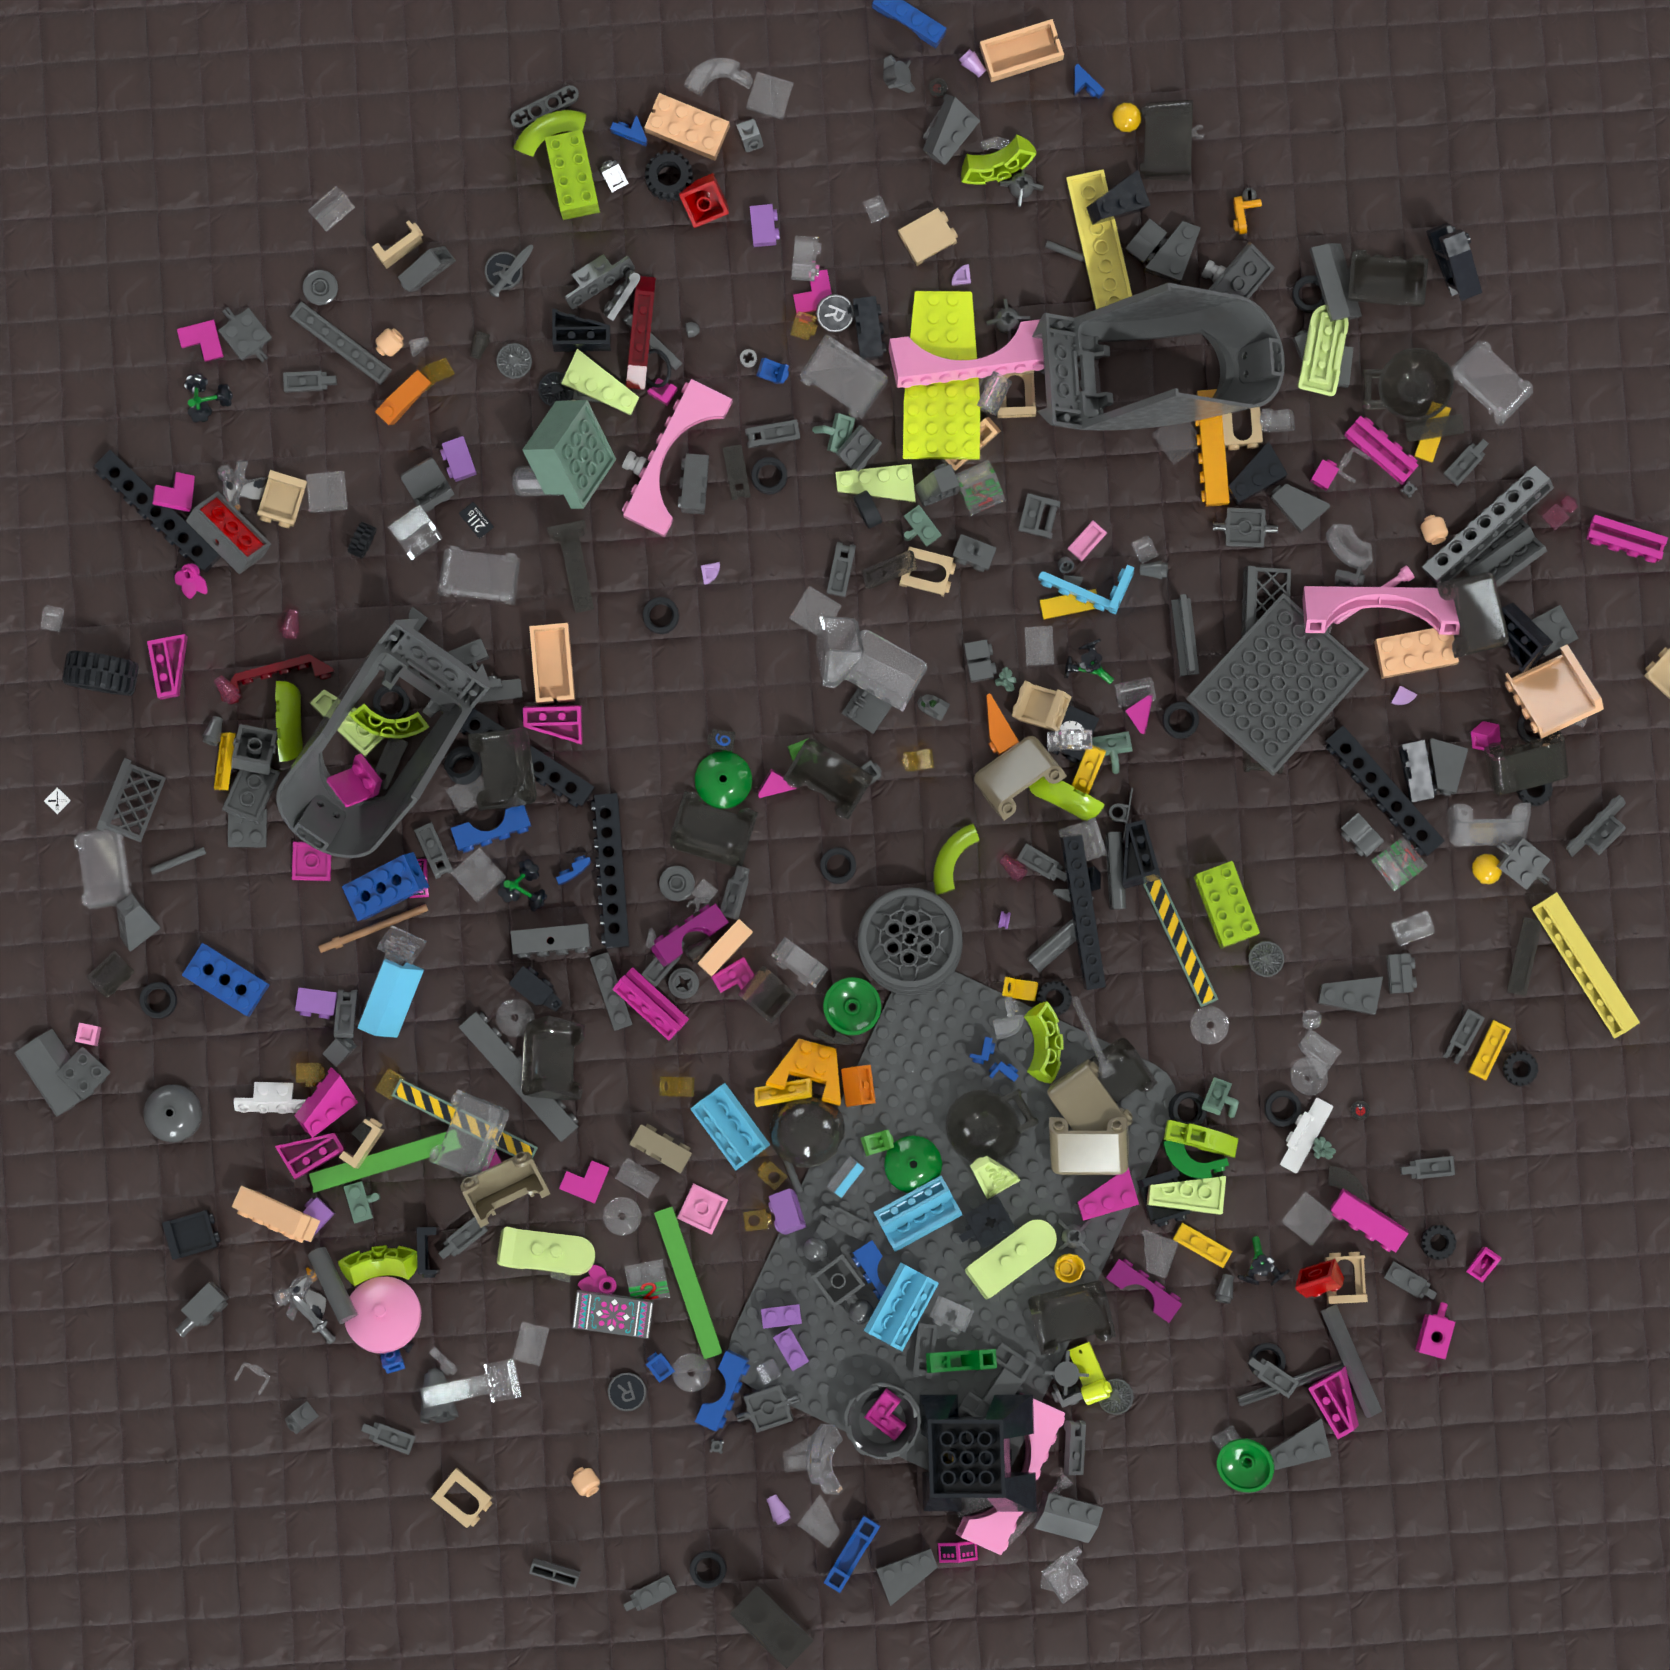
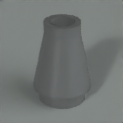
M1162 560L1140 564V575L1158 579L1167 578L1168 563Z
M212 716L209 725L202 735L204 743L217 746L218 742L221 741L222 718Z
M1222 1275V1279L1214 1294L1216 1296L1215 1301L1230 1304L1231 1300H1233L1234 1276Z

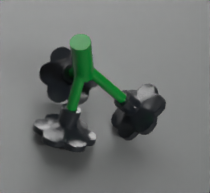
M201 373L187 375L184 387L194 394V398L188 400V405L191 406L188 409V415L191 416L193 422L208 421V416L212 414V409L208 407L206 401L215 399L216 401L220 400L222 406H231L233 395L227 384H220L218 392L214 396L201 398L198 397V392L206 390L207 378L203 377Z
M1101 639L1079 647V650L1087 649L1089 651L1081 656L1080 667L1079 665L1072 664V657L1068 656L1064 678L1068 679L1071 672L1078 673V671L1098 674L1108 684L1114 681V678L1102 669L1100 663L1102 656L1097 653L1095 648Z
M526 859L519 863L520 876L516 880L502 881L498 895L503 897L504 902L509 903L511 901H518L520 898L519 894L523 893L530 900L529 907H531V911L535 912L543 907L547 894H545L543 889L535 893H529L518 884L523 878H526L528 881L539 878L538 865L533 864L532 860Z
M1255 1236L1252 1238L1255 1255L1251 1262V1267L1247 1270L1246 1275H1238L1237 1277L1247 1283L1259 1285V1281L1254 1279V1274L1267 1276L1271 1272L1274 1275V1280L1271 1283V1286H1273L1288 1274L1290 1270L1280 1272L1277 1267L1275 1268L1273 1264L1274 1259L1263 1254L1260 1238Z

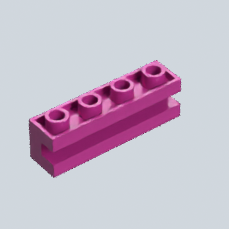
M1360 416L1344 436L1402 485L1419 466L1416 463L1417 460L1412 455H1406L1401 451L1403 448L1394 441L1392 443L1387 439L1388 435L1383 430H1377L1373 427L1374 423L1369 418Z
M1594 515L1586 539L1590 540L1589 543L1593 545H1607L1609 550L1616 552L1623 550L1626 551L1628 556L1637 557L1639 555L1645 557L1644 560L1647 562L1656 563V561L1659 562L1662 559L1668 537Z
M633 967L613 988L623 1000L668 1041L689 1020L683 1012Z
M1344 1188L1339 1193L1338 1199L1330 1207L1335 1218L1346 1220L1352 1229L1356 1231L1360 1229L1365 1233V1237L1371 1241L1377 1240L1381 1243L1380 1246L1388 1252L1392 1250L1396 1253L1409 1234L1408 1229Z

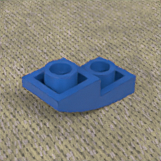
M585 855L574 859L575 862L571 863L574 871L570 872V869L559 872L560 876L556 877L559 886L581 874L592 862L590 857L586 858Z

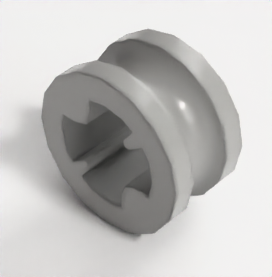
M751 349L744 350L740 355L741 364L748 368L753 367L757 362L756 353ZM752 354L754 360L746 363L743 357Z

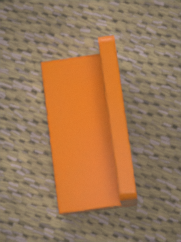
M871 1065L841 1069L846 1107L876 1103Z

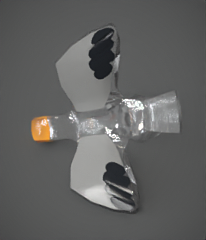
M242 460L237 461L235 473L230 465L222 466L216 472L218 479L223 481V495L238 511L241 509L239 498L245 497L252 500H260L268 477L252 480L245 479L248 461Z
M309 1267L306 1268L307 1274L294 1279L290 1288L285 1290L282 1288L275 1292V1299L279 1306L287 1305L290 1302L286 1315L292 1321H294L298 1311L293 1302L292 1295L302 1299L320 1320H322L325 1312L326 1298L319 1292L309 1288L317 1280L315 1271Z

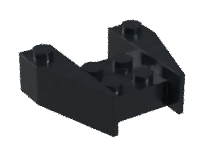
M1448 223L1427 230L1426 233L1451 296L1458 294L1460 301L1481 294L1482 289L1469 246L1471 243L1469 234L1461 229L1456 230L1454 226Z

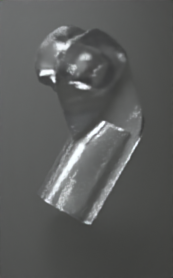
M996 136L981 141V147L983 150L989 148L1001 150L1010 141Z

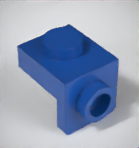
M762 358L756 376L776 384L784 383L789 375V365Z
M985 1037L981 1055L969 1054V1058H973L972 1062L984 1064V1061L988 1062L989 1054H993L996 1043H992L993 1038Z
M1002 1061L999 1064L995 1062L989 1069L991 1073L989 1077L991 1079L998 1071L1002 1072L1013 1082L1019 1077L1016 1074L1018 1070L1010 1063L1007 1066Z
M399 1349L389 1353H380L382 1366L387 1374L405 1369V1363Z
M655 1352L647 1358L649 1362L645 1365L659 1383L675 1372L662 1353L658 1355Z

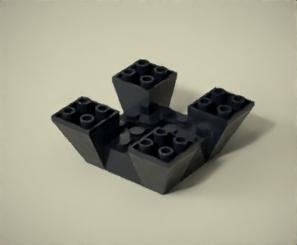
M919 1395L921 1434L928 1439L929 1472H922L923 1511H962L961 1498H987L998 1512H1037L1036 1472H1011L1010 1438L1034 1434L1033 1395H994L985 1417H959L958 1395ZM966 1433L971 1435V1442L967 1441ZM948 1453L953 1455V1462L948 1459ZM967 1453L972 1455V1462L967 1459ZM986 1453H989L991 1455V1462L986 1460ZM968 1472L973 1475V1481L967 1478Z

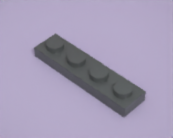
M606 952L590 958L614 1031L633 1025L625 1000L613 990L614 986L618 983V979L609 953Z

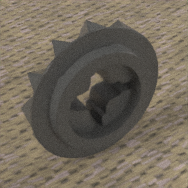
M680 968L671 974L668 986L674 996L686 999L692 997L697 992L699 979L692 970ZM679 976L684 980L691 979L687 984L688 991L684 987L676 988L681 983Z

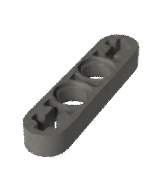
M571 85L566 86L515 111L511 115L512 125L516 129H523L545 114L560 111L574 104L579 99L577 88ZM567 91L575 92L573 99L567 97L564 99L566 103L562 104L559 97L560 94H562L563 98L567 96ZM556 98L559 101L556 108L549 107L548 101L550 99ZM533 107H540L542 113L539 116H533L531 114ZM525 111H528L531 120L528 121L526 117L522 120V124L514 122L516 121V116L519 115L522 118L526 116Z
M628 313L622 320L632 329L633 315ZM650 332L649 347L665 353L670 361L671 368L676 371L682 365L681 361Z

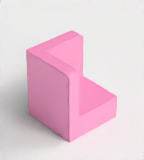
M79 1023L75 1042L98 1046L101 1027Z

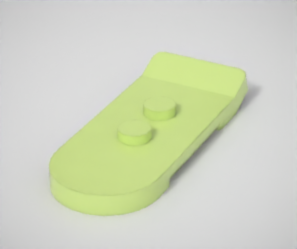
M1326 305L1317 308L1311 316L1298 388L1327 396H1334L1338 386L1349 322L1348 318L1330 322Z
M1043 1220L1029 1221L966 1267L965 1272L983 1297L990 1299L1054 1250L1057 1241L1055 1230L1049 1223Z
M505 1227L501 1230L497 1264L501 1266L559 1272L567 1275H582L588 1272L595 1262L594 1247L583 1237Z

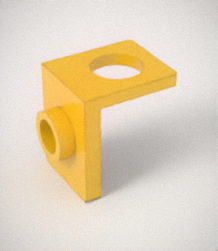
M1005 977L1002 996L1035 1001L1038 982ZM1011 983V989L1008 992V984Z

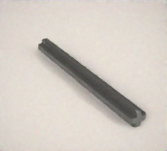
M1342 1360L1292 1378L1300 1382L1298 1386L1324 1378L1343 1368L1344 1365ZM1269 1385L1238 1396L1237 1400L1240 1406H1244L1280 1392Z

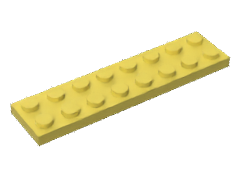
M1104 169L1066 177L1095 308L1099 309L1131 297L1132 292L1115 219L1092 225L1086 208L1108 192Z

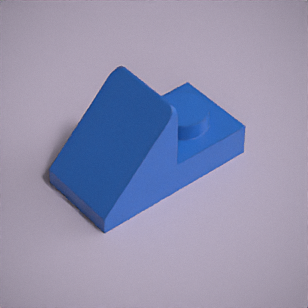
M1077 64L1074 68V96L1086 86L1087 93L1099 99L1104 94L1105 89Z
M637 115L631 129L628 128L629 125L623 122H618V124L612 123L610 128L612 134L647 146V138Z

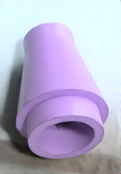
M970 49L959 59L962 63L961 65L974 73L978 78L987 70L975 51L972 52Z
M777 1494L767 1499L773 1522L776 1521L777 1525L791 1518L789 1515L790 1511L781 1502Z

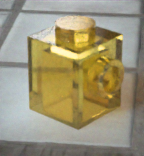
M798 311L790 335L809 340L811 335L814 336L818 325L815 324L817 317Z
M296 1063V1083H305V1087H316L317 1083L325 1078V1069L321 1067V1063Z

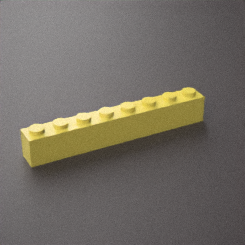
M1556 892L1534 906L1532 910L1614 1039L1639 1024L1640 1022L1558 893Z

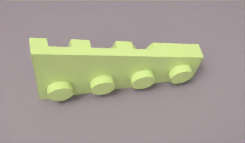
M576 350L562 385L632 415L639 397L580 350Z
M911 464L861 469L858 472L855 470L836 472L838 492L857 495L867 490L872 497L916 503Z
M323 690L310 704L324 717L337 697ZM355 707L352 708V710L350 711L349 714H351L353 711H355L356 708H355ZM348 714L337 731L360 754L366 757L385 737H380L364 730Z
M988 1156L978 1158L970 1165L987 1200L1021 1181L1016 1173Z
M1226 1176L1149 1185L1147 1205L1221 1215L1223 1214Z

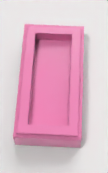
M1092 521L1067 550L1082 562L1107 532L1096 522Z

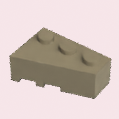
M649 1124L646 1126L640 1125L629 1145L675 1171L682 1173L693 1154L689 1152L691 1148L683 1143H680V1145L673 1143L674 1138L665 1133L663 1136L657 1134V1129Z

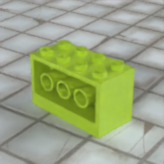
M578 130L545 137L563 220L599 213L600 209L583 131Z
M1233 861L1203 871L1193 877L1220 949L1257 936L1260 933Z

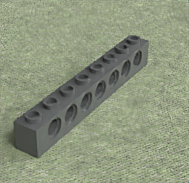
M1536 466L1526 471L1522 478L1513 483L1503 495L1497 497L1492 505L1485 508L1475 520L1469 522L1463 531L1456 534L1453 540L1446 546H1443L1434 557L1425 562L1422 568L1426 576L1439 588L1447 585L1554 488L1550 478Z

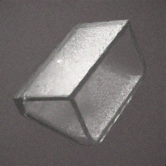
M819 617L816 653L823 686L835 688L844 681L863 657L864 647L859 624L853 618Z
M862 630L838 669L837 675L893 707L904 711L917 690L927 670V665L923 660L869 630Z

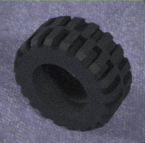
M71 650L66 654L62 680L64 684L73 687L131 696L135 692L139 666L138 663L124 658Z

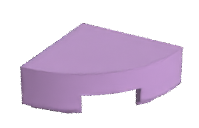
M969 264L960 267L955 272L952 278V286L971 284Z
M720 562L701 565L704 585L711 583L718 576Z
M1400 686L1391 704H1408L1415 699L1417 694Z

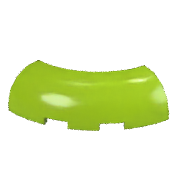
M562 110L545 114L523 130L514 145V149L533 157L537 148L545 140V137L566 131H583L586 113Z
M1016 135L1011 143L997 152L987 155L966 154L962 166L961 181L962 183L980 185L988 181L997 180L1000 182L1012 177V174L1019 169L1023 170L1037 154L1035 147L1024 137Z
M276 681L277 745L279 762H284L297 758L303 749L301 694L294 684L286 681Z
M364 703L349 714L352 720L361 728L385 738H406L417 735L429 728L419 712L402 719H387L371 711Z
M1043 776L1029 786L1030 791L1035 796L1068 811L1082 820L1088 821L1095 818L1105 805L1062 780L1052 784Z
M973 823L954 833L940 850L934 867V889L936 895L955 890L953 882L955 863L965 849L979 842V837Z
M1042 1002L1034 1006L1024 1016L1030 1025L1034 1037V1055L1027 1072L1041 1082L1052 1083L1061 1066L1060 1057L1061 1050H1063V1034H1060L1059 1020L1053 1008L1048 1002Z
M387 1245L375 1246L371 1248V1251L361 1254L360 1251H357L338 1261L342 1273L354 1286L368 1279L387 1275L399 1276L409 1280L417 1269V1251L403 1246H398V1248H388Z

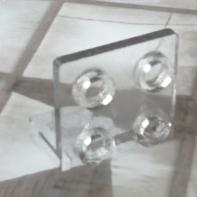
M993 371L991 376L982 378L979 383L980 400L977 404L980 407V411L996 416L1012 381Z
M1096 817L1058 831L1060 837L1075 834L1082 835L1086 862L1107 855Z
M1079 1546L1064 1553L1041 1571L1063 1604L1089 1584L1075 1563L1078 1561L1077 1557L1083 1553Z

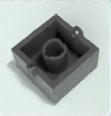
M239 724L237 737L234 738L233 742L234 751L231 768L269 775L276 749L277 731Z

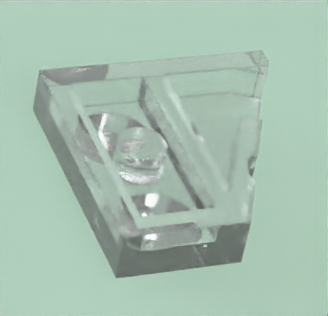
M820 1431L783 1452L785 1472L823 1469Z
M819 1495L798 1526L829 1548L839 1535L840 1530L823 1497Z

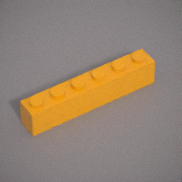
M1217 389L1197 391L1196 395L1213 398ZM1222 415L1195 421V426H1199L1200 434H1196L1197 445H1201V453H1198V463L1202 464L1203 470L1199 472L1200 483H1204V490L1201 491V500L1205 502V507L1229 505Z

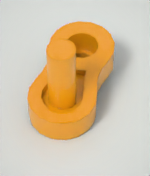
M1241 196L1233 197L1236 220H1233L1234 231H1238L1239 235L1246 234L1247 225L1244 209L1261 207V199L1243 202Z

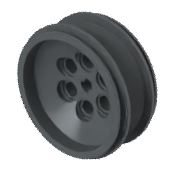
M901 888L888 892L878 898L864 914L858 932L859 952L866 971L883 988L898 994L918 995L938 988L954 973L962 954V931L955 912L941 897L920 888ZM910 916L915 917L916 923L908 925L906 919ZM896 925L899 927V932L891 934L888 931L889 927ZM923 928H932V934L924 935L922 933ZM907 936L915 937L913 944L906 943ZM891 944L898 946L896 953H890L887 950ZM930 946L932 949L931 953L928 955L921 952L922 947ZM906 955H913L915 959L912 963L908 964L904 961Z

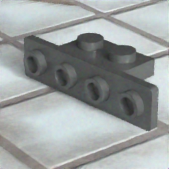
M603 254L573 273L572 276L579 287L565 296L570 308H576L624 277L627 270H634L635 267L629 256L611 265Z
M488 676L491 687L478 703L522 698L521 680L502 681L500 678L497 679V676Z
M1621 795L1613 798L1603 811H1600L1595 816V819L1589 825H1586L1576 838L1570 840L1566 849L1571 857L1585 844L1600 855L1626 829L1614 817L1626 804Z

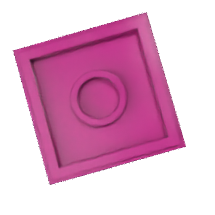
M293 842L292 880L331 881L332 855L321 852L305 842Z

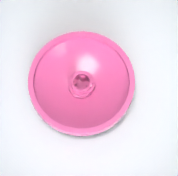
M376 1277L359 1285L350 1295L358 1315L345 1322V1327L353 1341L361 1348L373 1353L393 1352L405 1346L416 1334L421 1322V1305L415 1292L405 1282L393 1277Z

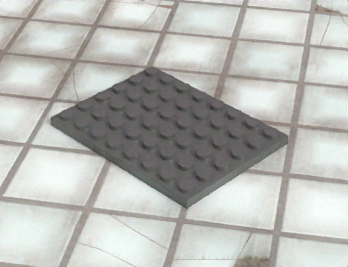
M1283 593L1187 697V700L1274 776L1365 675L1369 668L1327 631L1325 633H1305L1303 610Z

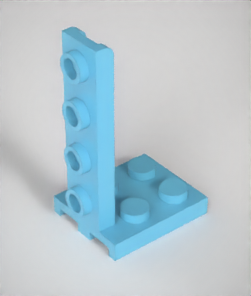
M1127 565L1126 569H1121L1118 576V587L1114 585L1110 594V599L1112 600L1046 572H1041L1038 580L1041 581V585L1047 588L1056 587L1059 589L1058 592L1063 595L1069 596V594L1076 596V600L1086 604L1088 601L1094 604V608L1100 611L1106 609L1116 615L1134 574V567Z

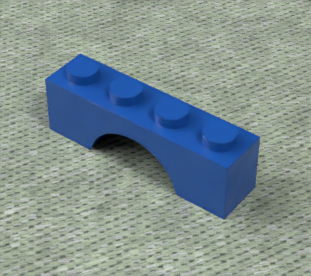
M874 0L872 3L874 10L887 18L902 23L911 29L921 40L935 49L946 34V27L904 0Z
M523 803L505 809L502 823L494 830L480 831L467 822L452 827L451 831L457 849L459 851L463 850V853L474 850L473 846L481 844L484 847L492 844L494 839L499 838L501 841L510 838L512 833L522 834L528 832V828L532 827Z
M873 1240L854 1251L853 1254L855 1256L852 1259L857 1267L862 1266L865 1271L862 1275L868 1284L873 1283L876 1288L873 1292L880 1300L887 1288L882 1284L877 1273L879 1261L883 1256Z
M730 1350L725 1352L718 1368L725 1378V1392L717 1402L702 1404L695 1420L696 1423L715 1432L719 1428L723 1429L727 1420L725 1418L727 1410L731 1411L735 1400H732L735 1393H739L743 1383L740 1380L749 1371L750 1365L748 1362L750 1359Z
M863 1515L823 1581L824 1584L839 1593L842 1591L863 1553L879 1530L880 1525Z

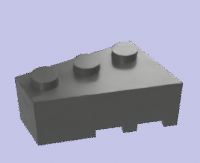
M1182 221L1145 267L1144 272L1180 285L1201 227Z

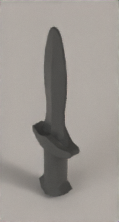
M533 245L527 246L519 253L507 271L504 273L498 272L501 279L494 288L490 289V294L493 297H499L500 291L506 284H514L511 282L512 278L530 256Z
M292 1295L293 1302L298 1310L312 1323L314 1327L312 1333L320 1332L325 1337L327 1344L333 1343L336 1340V1335L331 1334L325 1327L327 1319L324 1321L320 1320L302 1299Z

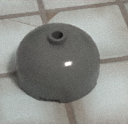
M175 1084L165 1085L153 1091L146 1100L143 1111L144 1122L148 1130L156 1138L166 1142H180L190 1138L198 1130L203 1116L202 1107L197 1095L190 1089ZM172 1109L173 1115L169 1117L167 1110Z

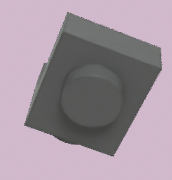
M754 119L736 125L746 152L764 146Z
M1056 1384L1052 1385L1054 1391L1051 1394L1055 1403L1059 1402L1062 1408L1068 1405H1075L1083 1399L1077 1385L1068 1388L1067 1395H1063L1062 1391L1059 1392Z
M306 1401L288 1415L285 1421L287 1427L295 1434H298L319 1416Z

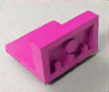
M358 754L354 758L352 768L328 777L326 782L346 807H350L377 796L382 779L362 754Z

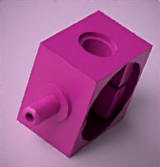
M1441 1302L1437 1315L1425 1314L1415 1349L1416 1352L1446 1359L1455 1326L1454 1321H1450L1445 1317L1448 1304ZM1436 1331L1439 1334V1339L1433 1342L1431 1335Z

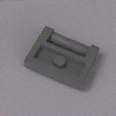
M1028 493L1018 531L1052 539L1053 533L1051 532L1057 508H1060L1061 502ZM1044 505H1049L1045 528L1040 530L1039 525Z

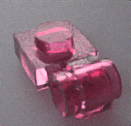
M1568 495L1560 502L1562 508L1556 503L1542 516L1554 531L1569 519L1565 512L1571 514L1579 507L1573 496L1570 497Z

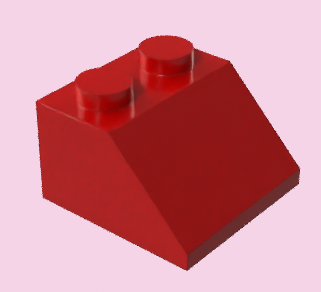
M714 173L695 180L679 193L694 228L729 214L728 204Z
M1332 1259L1300 1269L1295 1288L1306 1298L1311 1296L1318 1297L1324 1292L1339 1290L1343 1285L1344 1276L1336 1259Z

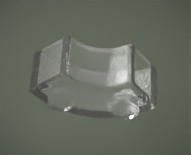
M795 236L791 280L814 281L815 276H819L820 265H816L817 254H821L822 243H818V237Z
M1333 524L1326 532L1327 542L1332 552L1346 565L1356 569L1361 566L1365 570L1373 562L1371 543L1360 540L1353 532L1352 525Z
M785 937L771 955L777 960L776 965L783 970L788 968L798 975L799 978L797 980L805 986L810 984L816 987L828 971V968Z

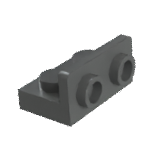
M859 425L836 452V455L849 468L858 472L866 466L871 456L877 453L882 442L875 439L863 426Z

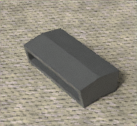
M538 1558L533 1559L529 1574L575 1588L581 1571ZM536 1566V1567H540V1568H543V1569H546V1570H550V1571H553V1573H550V1572H547V1571H544V1570H540V1569H537V1568H534V1567ZM556 1573H560V1574H563V1575H566V1576H570V1577H573V1578H576V1579L574 1580V1579H571V1578H567V1577H564V1576H560V1575H557Z

